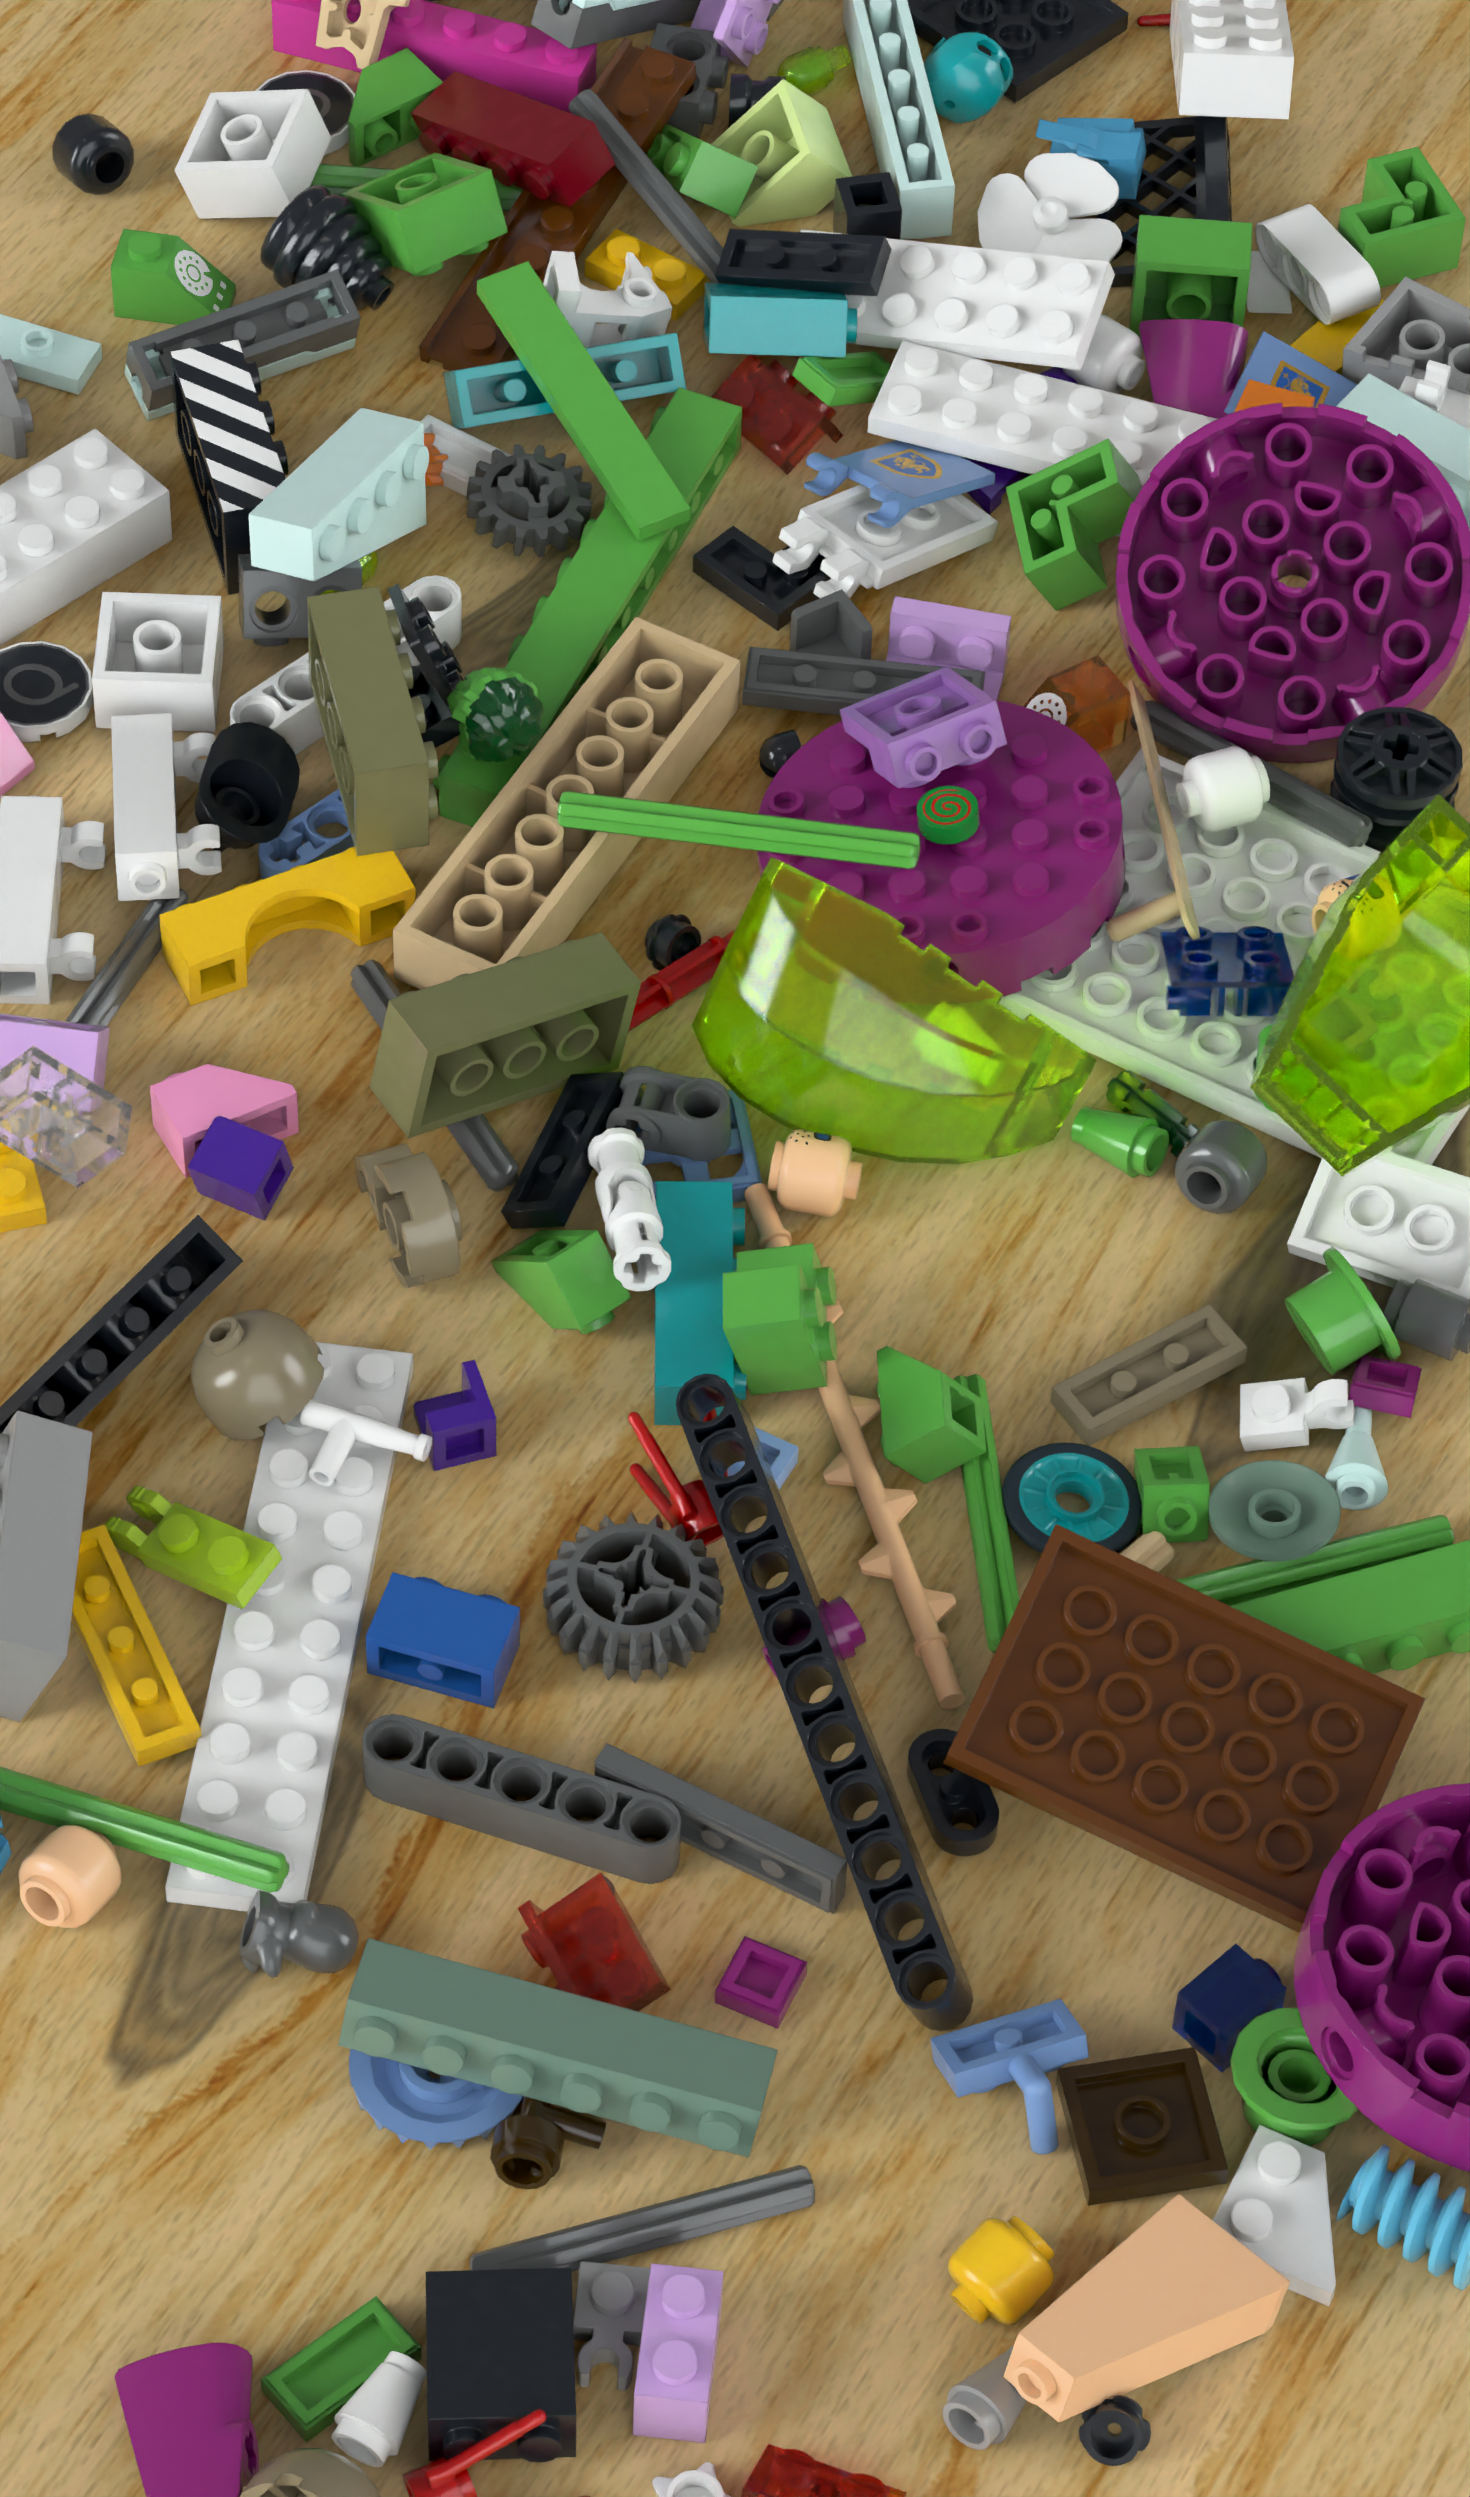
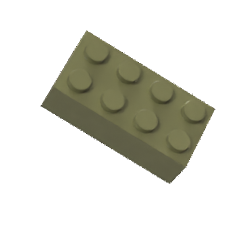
M379 586L307 597L309 681L356 854L361 856L429 845V820L438 819L436 791L433 783H429V779L438 777V760L433 741L423 742L421 733L426 732L422 700L420 696L410 698L408 689H413V674L409 655L407 652L400 654L397 652L396 646L401 644V635L396 610H385Z
M600 932L582 939L568 940L556 947L525 957H515L503 964L472 974H461L450 981L428 988L405 992L396 998L390 999L388 1002L370 1089L406 1137L411 1138L565 1087L571 1074L605 1073L619 1069L641 981L603 933Z

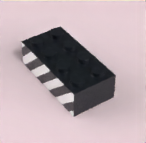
M232 340L171 351L176 436L228 595L239 593L238 554H251L249 513L286 479L285 475L289 473L284 444L282 440L273 442L271 435L275 434V425L270 403L268 400L259 402L258 396L261 395V382L256 362H246L239 340Z

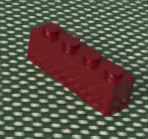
M454 71L410 113L421 132L419 141L429 155L436 152L492 170L493 178L507 187L514 185L531 192L541 200L548 198L568 207H571L615 165L593 121Z

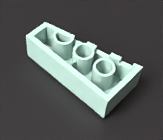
M361 407L249 513L251 566L315 582L426 525L425 473L429 463V451L424 446L423 422Z

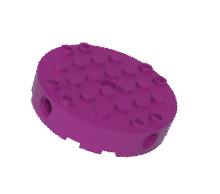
M1282 403L1250 407L1210 422L1187 436L1172 448L1150 472V478L1140 490L1134 503L1132 502L1118 544L1116 566L1117 618L1128 658L1140 681L1156 702L1165 706L1184 720L1217 734L1267 762L1311 763L1336 759L1337 741L1349 722L1362 713L1383 707L1413 708L1422 711L1434 699L1457 662L1465 640L1470 617V530L1462 507L1449 483L1432 461L1401 434L1395 436L1386 429L1367 421L1368 416L1325 404H1318V408L1282 407ZM1297 575L1305 578L1308 583L1304 589L1301 587L1292 588L1286 586L1283 582L1280 583L1279 580L1285 576Z
M996 700L1007 741L1006 745L996 748L989 757L978 763L966 766L955 765L942 770L935 779L924 785L913 788H897L874 771L869 749L845 732L842 721L827 728L797 750L780 768L762 799L758 814L915 832L920 838L918 862L913 869H902L757 851L763 902L774 933L778 938L782 936L795 951L796 960L814 975L831 985H834L837 980H841L847 984L864 989L865 998L895 1005L936 1007L943 1003L948 1007L974 1004L1022 991V981L1046 970H1049L1053 975L1057 974L1091 947V936L1104 921L1108 922L1113 918L1124 887L1126 865L1121 798L1116 782L1106 763L1082 737L1067 726L1032 709ZM941 786H958L970 791L978 802L979 826L977 831L967 840L956 844H938L926 839L919 831L917 819V804L926 792Z
M1470 1783L1435 1787L1404 1796L1383 1806L1348 1833L1340 1849L1323 1871L1298 1937L1294 1959V1987L1297 2007L1304 2030L1316 2056L1342 2093L1366 2117L1400 2142L1436 2161L1470 2172Z

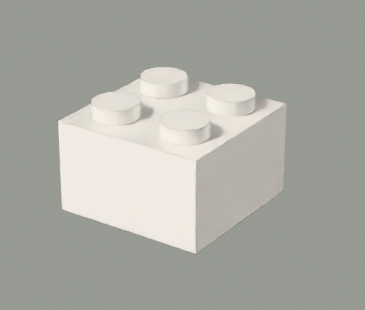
M308 89L210 93L174 171L199 219L278 217L298 194L310 187L329 145L331 136Z
M102 592L92 674L96 728H111V716L171 713L173 731L215 732L224 652L221 596Z

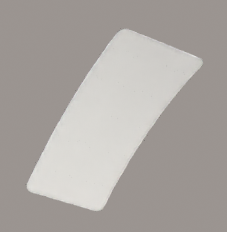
M1251 251V270L1246 301L1248 312L1291 314L1292 307L1289 288L1268 267L1260 251Z

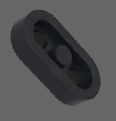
M949 1729L927 1731L918 1736L909 1749L907 1776L930 1834L935 1843L950 1854L957 1856L980 1854L993 1844L998 1831L999 1807L991 1787L943 1763L955 1739L956 1731ZM944 1768L950 1771L951 1774L937 1776L931 1770ZM958 1823H967L974 1829L961 1830L953 1826Z

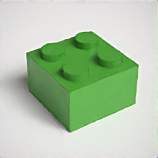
M436 152L342 193L355 204L357 214L369 222L371 226L370 235L379 240L382 246L381 254L389 258L392 267L410 272L413 276H425L435 273L443 268V261L458 254L471 255L487 249L490 240L508 232L492 170Z
M1140 215L1131 290L1129 329L1140 337L1139 325L1141 322L1159 319L1222 321L1243 327L1251 270L1252 223Z

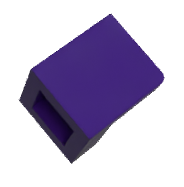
M223 1116L214 1118L187 1167L200 1194L264 1221L294 1169L283 1141Z
M475 1359L461 1363L462 1391L418 1401L413 1406L414 1417L420 1434L432 1437V1445L428 1456L433 1471L497 1456L496 1416Z

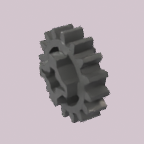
M514 444L512 456L507 457L503 452L496 449L492 451L491 464L479 461L476 464L475 477H469L466 514L467 518L477 519L475 532L478 535L493 533L492 546L497 549L508 542L514 544L513 551L516 556H521L525 547H533L538 557H544L546 545L552 544L562 552L567 548L568 537L576 540L581 539L584 524H587L590 520L593 502L590 500L592 485L588 482H581L583 473L581 466H574L568 469L564 467L566 454L561 452L550 459L545 457V448L542 445H538L533 454H525L520 444Z

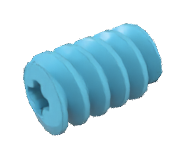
M1384 2144L1364 2162L1343 2198L1336 2221L1343 2219L1354 2209L1352 2229L1360 2235L1366 2234L1379 2223L1378 2244L1388 2249L1404 2237L1402 2256L1411 2263L1418 2261L1430 2250L1428 2259V2271L1430 2274L1436 2277L1441 2276L1455 2264L1453 2285L1463 2291L1470 2284V2214L1463 2211L1466 2189L1459 2186L1445 2200L1439 2198L1438 2191L1441 2175L1436 2172L1430 2175L1420 2186L1413 2184L1415 2161L1409 2158L1393 2173L1387 2169L1390 2147Z

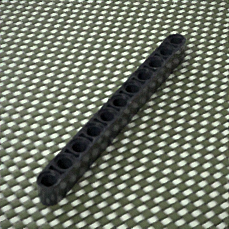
M714 1374L695 1376L687 1381L678 1392L676 1399L677 1414L895 1989L904 2004L922 2025L930 2030L937 2031L954 2029L964 2022L971 2012L973 2004L972 1989L749 1413L725 1379ZM717 1407H724L723 1411L715 1419L703 1422L708 1412ZM745 1461L744 1466L739 1472L732 1476L724 1477L725 1472L731 1465L736 1462ZM767 1516L766 1521L760 1528L752 1532H745L746 1527L751 1521L758 1517ZM789 1572L782 1584L775 1588L766 1589L767 1583L773 1576L778 1573ZM811 1628L809 1635L804 1641L797 1645L787 1646L789 1639L795 1632L800 1629ZM833 1685L832 1691L827 1698L821 1702L809 1703L810 1697L817 1689L822 1686ZM850 1742L855 1743L854 1750L848 1757L837 1762L831 1761L832 1755L838 1747ZM869 1801H878L877 1808L872 1815L863 1820H853L854 1813L861 1805ZM895 1859L901 1860L900 1867L893 1876L884 1880H875L876 1874L883 1864ZM912 1920H924L923 1928L918 1935L909 1940H898L899 1933L904 1925ZM940 1979L948 1980L946 1989L941 1996L932 2001H921L922 1993L927 1985Z

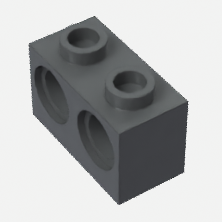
M657 23L650 47L696 63V79L686 95L682 96L679 100L678 107L666 124L700 139L704 124L713 125L718 105V92H715V89L725 88L729 70V57L721 55V45L713 38L714 31Z
M238 554L239 623L243 638L253 639V642L257 645L281 646L287 644L289 638H308L307 597L320 595L327 590L343 592L362 589V567L359 559L314 582L251 566V554ZM276 591L286 596L284 604L275 611L266 612L255 606L258 598L266 592Z

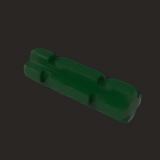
M1124 1070L1117 1077L1112 1078L1107 1085V1100L1123 1113H1127L1130 1110V1115L1156 1119L1158 1126L1168 1131L1169 1146H1173L1170 1152L1178 1158L1182 1149L1200 1128L1194 1123H1190L1188 1126L1185 1125L1188 1118L1153 1089L1149 1088L1144 1091L1146 1083L1131 1071Z

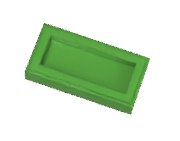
M876 351L847 353L846 357L811 356L799 358L792 376L829 407L873 403L880 392L891 364Z
M375 2296L261 2379V2389L305 2442H308L335 2422V2415L377 2367L385 2361L389 2352H399L415 2361H419L421 2359V2346L378 2297Z

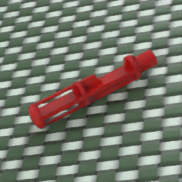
M740 926L723 938L713 936L707 942L658 973L646 978L640 985L629 1031L664 1009H668L675 1002L724 971L733 968L737 962V957L754 947V939L751 933L745 927Z

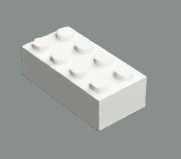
M1172 0L1169 34L1179 115L1289 119L1294 52L1286 1Z
M97 429L91 430L0 485V646L172 540L169 490Z

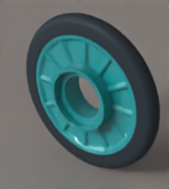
M1063 1442L1037 1447L1021 1456L1011 1466L1003 1482L1002 1499L1009 1525L1023 1542L1041 1554L1056 1524L1116 1553L1123 1551L1134 1540L1142 1525V1502L1135 1478L1117 1459L1091 1446ZM1066 1492L1079 1494L1087 1500L1090 1508L1084 1512L1077 1513L1067 1511L1058 1504L1056 1496Z

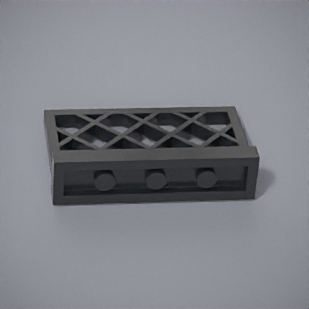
M1193 116L1134 122L1135 128H1143L1145 159L1153 154L1164 160L1165 163L1153 173L1142 168L1136 199H1118L1109 211L1097 214V218L1115 222L1125 213L1138 220L1140 215L1170 217L1182 208L1194 215L1192 219L1232 221L1230 138L1227 117ZM1195 136V140L1179 152L1165 145L1172 138ZM1181 170L1194 179L1179 190L1166 181ZM1155 192L1167 200L1153 211L1139 204L1150 193ZM1139 222L1126 232L1120 230L1123 240L1122 246L1110 263L1125 251L1135 255ZM1134 265L1112 267L1115 276L1111 287L1132 286Z

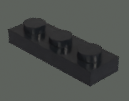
M730 229L715 277L719 283L844 293V295L877 296L892 249L885 236Z
M623 1072L570 1075L501 1210V1213L512 1229L565 1226L593 1170L588 1160V1146L595 1136L607 1130L606 1123L609 1114L620 1105L623 1096L620 1088L624 1075Z

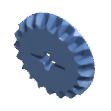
M350 2049V2082L357 2096L360 2109L366 2110L372 2116L378 2130L387 2128L396 2133L402 2144L408 2139L423 2142L430 2150L437 2143H453L460 2149L467 2139L479 2135L487 2139L492 2129L502 2120L511 2117L518 2104L523 2102L524 2096L518 2094H509L496 2088L452 2076L441 2075L440 2079H434L429 2077V2070L382 2057L370 2056Z

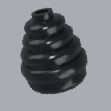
M322 185L306 188L284 208L268 231L261 247L260 259L262 264L270 271H273L274 280L283 288L338 269L358 312L367 306L373 310L378 309L387 300L394 288V283L389 280L392 263L389 258L381 254L382 246L379 240L370 235L371 226L369 222L357 214V207L345 195L341 193L332 194Z

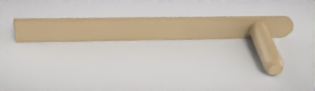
M1133 680L1127 682L1175 891L1110 919L1106 924V930L1112 941L1120 942L1181 915L1188 934L1193 940L1200 938V932L1146 702Z

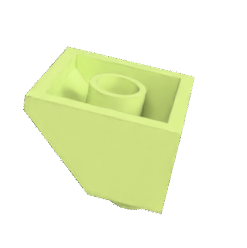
M784 79L711 143V145L758 166V170L736 218L730 216L731 222L738 227L815 216L834 199L835 179L852 177L827 108Z

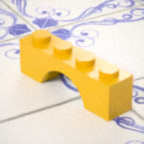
M353 846L333 856L306 865L295 866L286 872L251 884H242L230 891L195 903L184 904L175 910L160 914L162 955L189 1004L193 1006L247 987L248 969L255 953L266 942L280 934L298 929H322L338 933L359 947L393 936V929L416 901V888L394 851L357 856Z

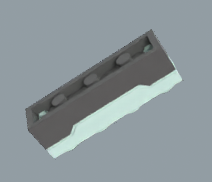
M538 0L531 25L566 47L574 49L654 30L657 23L675 25L692 21L701 0Z
M337 269L129 342L124 373L146 420L149 421L174 412L171 351L239 340L245 361L256 362L260 381L354 348L361 316Z

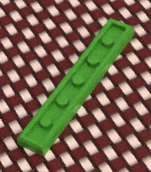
M527 261L477 280V295L637 540L641 541L690 521V506L530 263Z

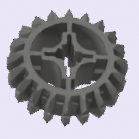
M632 1510L624 1524L615 1525L604 1515L599 1523V1531L597 1532L581 1525L578 1533H576V1542L562 1541L561 1547L557 1551V1560L550 1561V1566H548L546 1571V1588L543 1589V1607L546 1608L547 1626L551 1631V1635L559 1636V1645L563 1650V1654L578 1653V1661L581 1663L583 1671L597 1663L603 1664V1673L607 1680L618 1669L628 1670V1674L635 1684L641 1676L642 1670L652 1669L662 1680L668 1671V1662L686 1669L691 1661L692 1651L705 1653V1649L710 1643V1633H716V1629L720 1625V1606L723 1605L724 1588L721 1585V1580H719V1567L716 1564V1558L706 1557L707 1549L704 1546L703 1539L686 1541L687 1534L683 1523L668 1531L663 1529V1522L659 1514L649 1524L638 1523Z

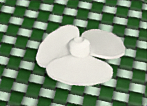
M1044 153L1034 157L1028 163L1024 174L1025 182L1017 175L1004 173L993 177L987 184L977 211L979 242L982 248L1109 262L1121 249L1122 235L1115 223L1101 218L1072 219L1107 212L1116 204L1119 198L1117 181L1098 162L1074 153Z

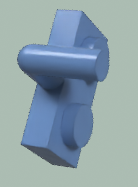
M1061 1998L930 2038L933 2061L957 2098L971 2093H985L993 2090L998 2085L1015 2080L1024 2094L1031 2150L1037 2154H1049L1058 2148L1059 2142L1051 2083L1044 2073L1056 2071L1063 2065L1089 2057L1086 2033Z

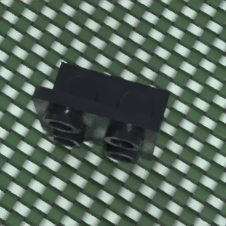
M397 583L388 588V592L406 641L420 663L418 666H411L413 689L408 690L410 698L420 696L426 722V732L421 733L423 742L433 741L435 748L460 735L459 723L462 722L452 717L447 698L455 689V686L461 680L464 681L460 675L463 671L449 644L446 641L440 643L433 631L435 624L422 600L417 596L409 601Z

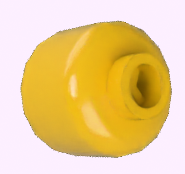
M1012 2216L1007 2222L994 2217L987 2218L960 2245L948 2261L950 2276L958 2285L951 2292L950 2297L970 2318L980 2325L989 2316L1002 2324L1014 2325L1022 2319L1051 2287L1054 2281V2272L1049 2261L1055 2256V2253L1030 2226L1018 2217Z

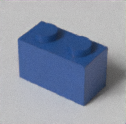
M392 1572L366 1634L367 1673L495 1708L520 1646V1607L507 1604L502 1599L492 1595L482 1594L477 1596L448 1588L431 1578H412Z

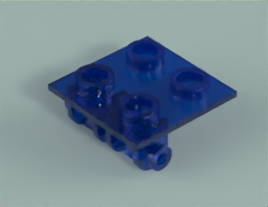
M1198 926L1200 938L1193 940L1185 927L1177 929L1176 932H1160L1161 945L1170 985L1166 987L1167 1010H1178L1179 1016H1210L1212 988H1215L1216 1016H1223L1225 989L1233 988L1234 1016L1241 1017L1244 988H1247V1016L1279 1017L1280 1011H1291L1292 988H1296V981L1283 933H1274L1272 930L1260 926L1243 927L1237 932H1212L1207 928Z

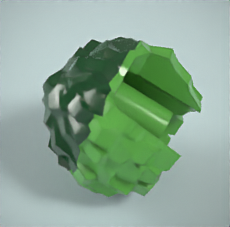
M484 667L481 670L472 671L465 675V680H461L455 686L447 701L452 717L462 722L459 723V740L462 744V752L467 758L482 759L488 762H503L515 754L520 755L530 747V743L539 735L541 715L544 712L542 702L538 698V689L532 681H527L522 678L520 673L515 671L511 672L499 667Z

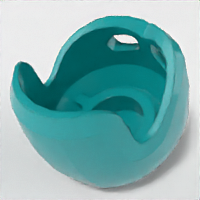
M978 32L959 33L946 41L943 37L924 61L936 113L955 123L972 122L989 113L1002 99L1013 78V67L1006 52L996 41ZM977 45L984 46L990 50L991 56L980 51Z

